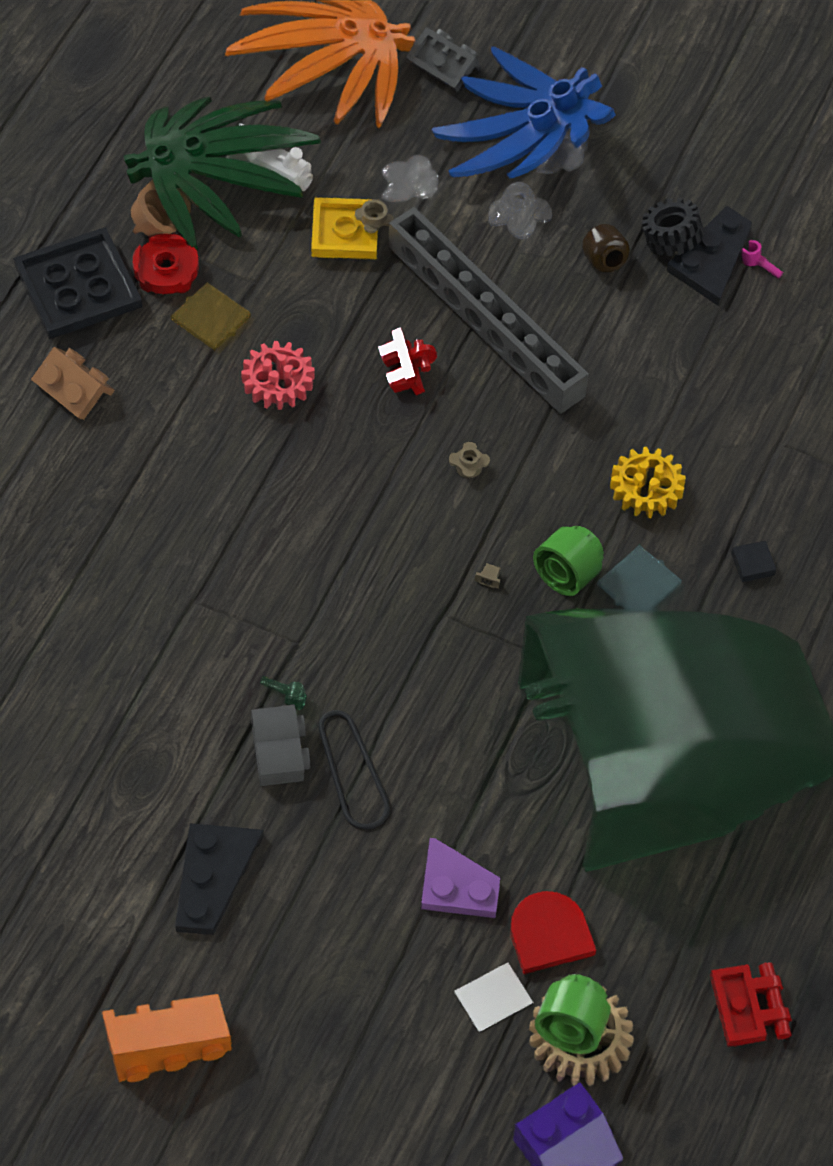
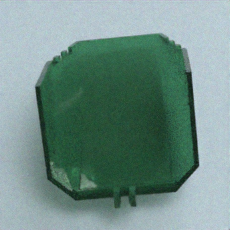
M577 608L526 616L518 678L519 688H526L525 692L530 700H538L560 694L561 698L543 702L533 708L535 720L542 721L567 715L588 772L594 807L583 861L585 872L724 836L735 830L738 824L748 819L750 821L763 815L764 810L779 802L783 804L792 799L793 795L808 786L812 788L833 776V723L799 642L777 629L728 615L692 611Z

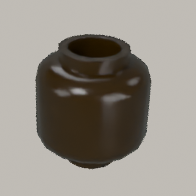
M600 224L592 228L583 239L582 249L584 255L598 271L604 273L613 272L621 268L629 257L630 247L628 241L615 226Z

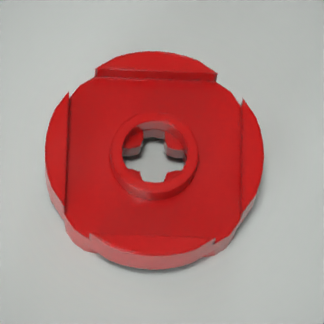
M158 234L150 237L149 242L144 244L142 248L140 244L133 254L134 275L139 282L140 288L145 292L159 294L185 293L189 291L192 286L191 283L196 279L199 272L197 250L194 246L192 249L190 245L186 244V239L179 235ZM164 260H170L172 266L164 268L159 265L163 264Z

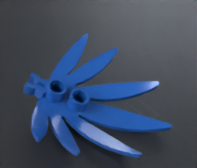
M493 46L491 51L498 64L512 79L526 88L462 76L464 86L474 94L493 103L509 107H528V109L459 124L432 128V131L438 139L457 142L485 141L512 134L474 158L448 170L451 177L481 174L508 165L535 149L518 167L507 173L508 178L511 179L537 168L550 158L562 143L569 128H571L570 139L574 148H577L589 137L590 130L587 120H590L593 124L601 125L610 121L616 114L613 108L587 99L590 94L595 93L602 87L597 74L594 73L589 78L587 70L582 67L571 80L562 79L556 81L531 65Z

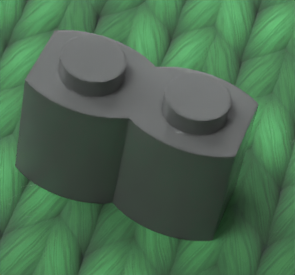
M295 705L251 710L252 732L260 786L304 781V770L310 769V756L308 747L301 748L300 737L306 736L303 715H296Z

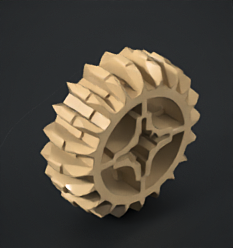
M617 995L606 999L611 1007V1014L607 1022L609 1029L605 1027L597 1049H602V1046L608 1048L603 1053L594 1057L584 1058L585 1054L572 1053L571 1056L561 1049L554 1047L539 1035L535 1028V1020L530 1021L529 1030L534 1034L530 1036L529 1042L532 1047H537L534 1054L536 1061L547 1059L543 1068L546 1073L556 1068L558 1069L556 1076L558 1081H562L567 1074L572 1076L571 1083L573 1086L578 1084L580 1077H585L586 1083L591 1086L594 1084L595 1075L605 1082L609 1078V1070L615 1073L620 1071L622 1065L620 1061L628 1060L630 1051L627 1048L633 1045L634 1037L628 1034L633 1029V1022L625 1020L628 1014L627 1007L616 1008L619 1001ZM540 1006L534 1009L533 1016L535 1018L540 1010Z

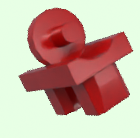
M402 328L392 331L394 340L379 347L381 357L387 367L399 362L402 367L387 372L389 385L395 393L412 388L415 395L425 392L418 367H421L422 372L430 371V364L437 358L436 349L432 345L424 344L421 339L416 340L414 348H412L410 341L405 340Z

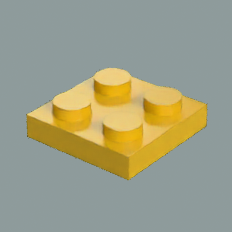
M314 197L311 257L377 259L378 229L375 233H367L361 220L355 218V211L371 199Z

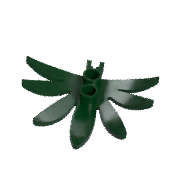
M211 96L187 104L170 120L168 107H162L149 117L145 125L144 137L147 150L140 154L124 155L128 168L126 171L131 184L137 183L145 177L153 178L155 189L166 214L178 233L186 239V243L192 249L194 246L198 250L196 234L190 213L181 194L177 190L178 188L198 209L218 225L237 237H241L242 232L224 202L207 185L191 176L190 173L257 190L298 198L303 197L300 186L270 169L242 160L217 157L320 144V137L316 134L282 126L240 125L220 128L261 112L282 108L280 101L270 100L267 102L264 100L234 104L213 111L190 125L188 124L208 104L213 102Z

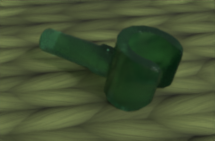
M266 676L261 678L260 683L262 685L286 694L285 705H295L296 710L304 708L307 695L301 683L291 682L288 685Z

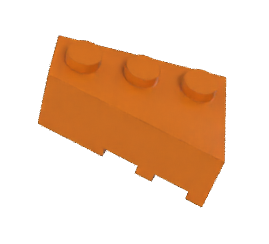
M219 995L174 1000L171 1002L172 1008L151 1011L149 1004L136 1007V1014L116 1017L114 1009L102 1011L107 1039L119 1082L125 1080L128 1082H138L149 1077L150 1073L164 1069L169 1072L177 1071L186 1067L188 1062L202 1058L205 1061L216 1060L224 1056L227 1051H231L230 1033Z

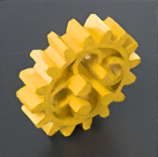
M643 447L642 454H638L634 449H631L629 459L621 455L618 465H613L610 489L614 490V501L623 499L622 509L626 510L629 507H633L634 516H638L641 511H646L647 517L652 518L653 511L656 510L662 516L666 515L667 506L675 509L678 499L683 497L686 477L681 475L682 465H672L674 456L671 454L665 458L661 457V449L659 448L654 454H650L647 447ZM648 468H655L653 478L649 482L647 497H640L642 487L646 483Z

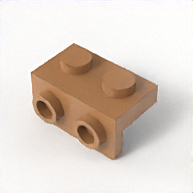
M53 347L31 380L76 417L84 420L103 393L111 396L115 390L106 383L109 378L95 367H92L90 370L83 365L86 359L71 348L65 352Z

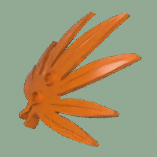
M317 0L325 4L281 1L258 4L241 10L240 16L287 15L317 19L286 22L255 32L227 47L225 56L329 44V46L304 57L283 73L267 90L264 98L266 102L319 78L350 60L358 53H362L363 56L353 68L345 84L334 122L338 124L353 108L366 89L378 64L375 86L376 126L378 128L382 126L391 105L397 83L398 56L396 48L400 51L409 52L415 42L414 36H407L411 29L409 23H401L399 25L388 23L383 10L372 0Z

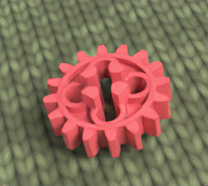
M274 341L273 348H268L264 343L261 344V352L258 353L251 350L250 360L243 361V371H241L245 393H252V401L254 403L259 402L261 399L264 400V408L267 409L271 403H276L278 410H282L283 403L286 402L291 407H295V398L304 401L306 400V391L313 390L315 374L314 367H312V359L310 356L304 357L303 348L293 351L292 343L290 342L284 348L280 347L278 341ZM272 362L277 364V371H272ZM279 379L284 380V388L279 386Z

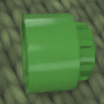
M581 526L561 527L534 551L533 562L538 574L549 587L562 595L574 596L600 573L604 551L599 539L590 530Z
M569 975L554 982L549 986L535 1019L537 1032L549 1044L563 1051L575 1054L593 1052L599 1045L611 1014V1007L606 1000L607 994L605 990L593 979L582 975Z

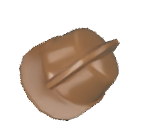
M152 179L139 192L136 201L132 205L131 217L136 225L133 232L134 234L143 232L149 237L158 234H171L176 231V228L161 204ZM178 188L177 190L181 194L189 213H191L190 200Z

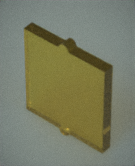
M206 283L192 297L186 298V303L171 315V320L210 348L216 350L229 336L236 335V330L251 317V313L215 287Z

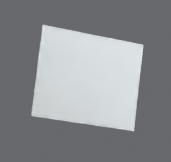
M509 963L454 991L479 1032L533 1003Z

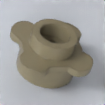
M380 200L366 201L361 208L355 211V218L361 220L367 233H375L382 226H389V222L393 220V216L387 213V206Z
M466 442L459 452L450 454L449 463L455 466L459 475L465 478H473L481 473L483 467H487L490 464V457L487 454H482L477 449L475 443Z

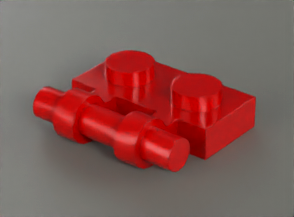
M773 963L759 965L761 977L752 978L749 964L711 970L710 979L727 1047L765 1041L767 1037L765 1026L768 1025L774 1027L777 1039L781 1040L791 1037L792 1034L789 1027L791 1016L789 1008L784 1007L780 993L783 986L780 976L775 974ZM756 994L766 995L769 1009L760 1010Z

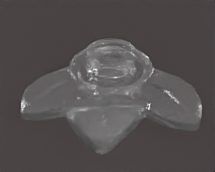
M571 129L567 130L558 149L550 158L538 166L536 171L542 174H552L561 168L567 171L577 169L585 160L584 152L588 148L587 140L579 147L574 148L570 139Z
M412 155L407 163L402 161L391 162L381 170L383 177L391 183L381 195V198L385 201L405 202L413 196L428 198L434 195L438 189V175L431 169L429 159L424 156Z
M515 182L509 185L503 193V198L493 202L488 212L490 226L507 225L508 231L514 237L521 240L527 239L533 234L536 221L548 222L552 220L550 205L545 200L535 197L530 186L522 182Z

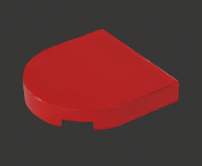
M543 891L526 897L516 907L511 920L510 933L523 975L596 955V948L585 916L578 904L571 898L558 892Z

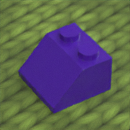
M580 1082L518 1122L515 1126L513 1140L532 1166H616L623 1161V1156L603 1112Z

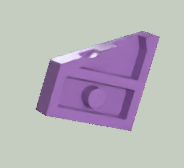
M430 838L421 909L496 918L500 877L439 840Z

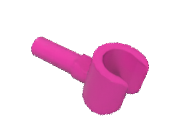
M749 241V251L742 248V260L745 265H759L778 279L782 276L783 272L761 255V244L758 241Z

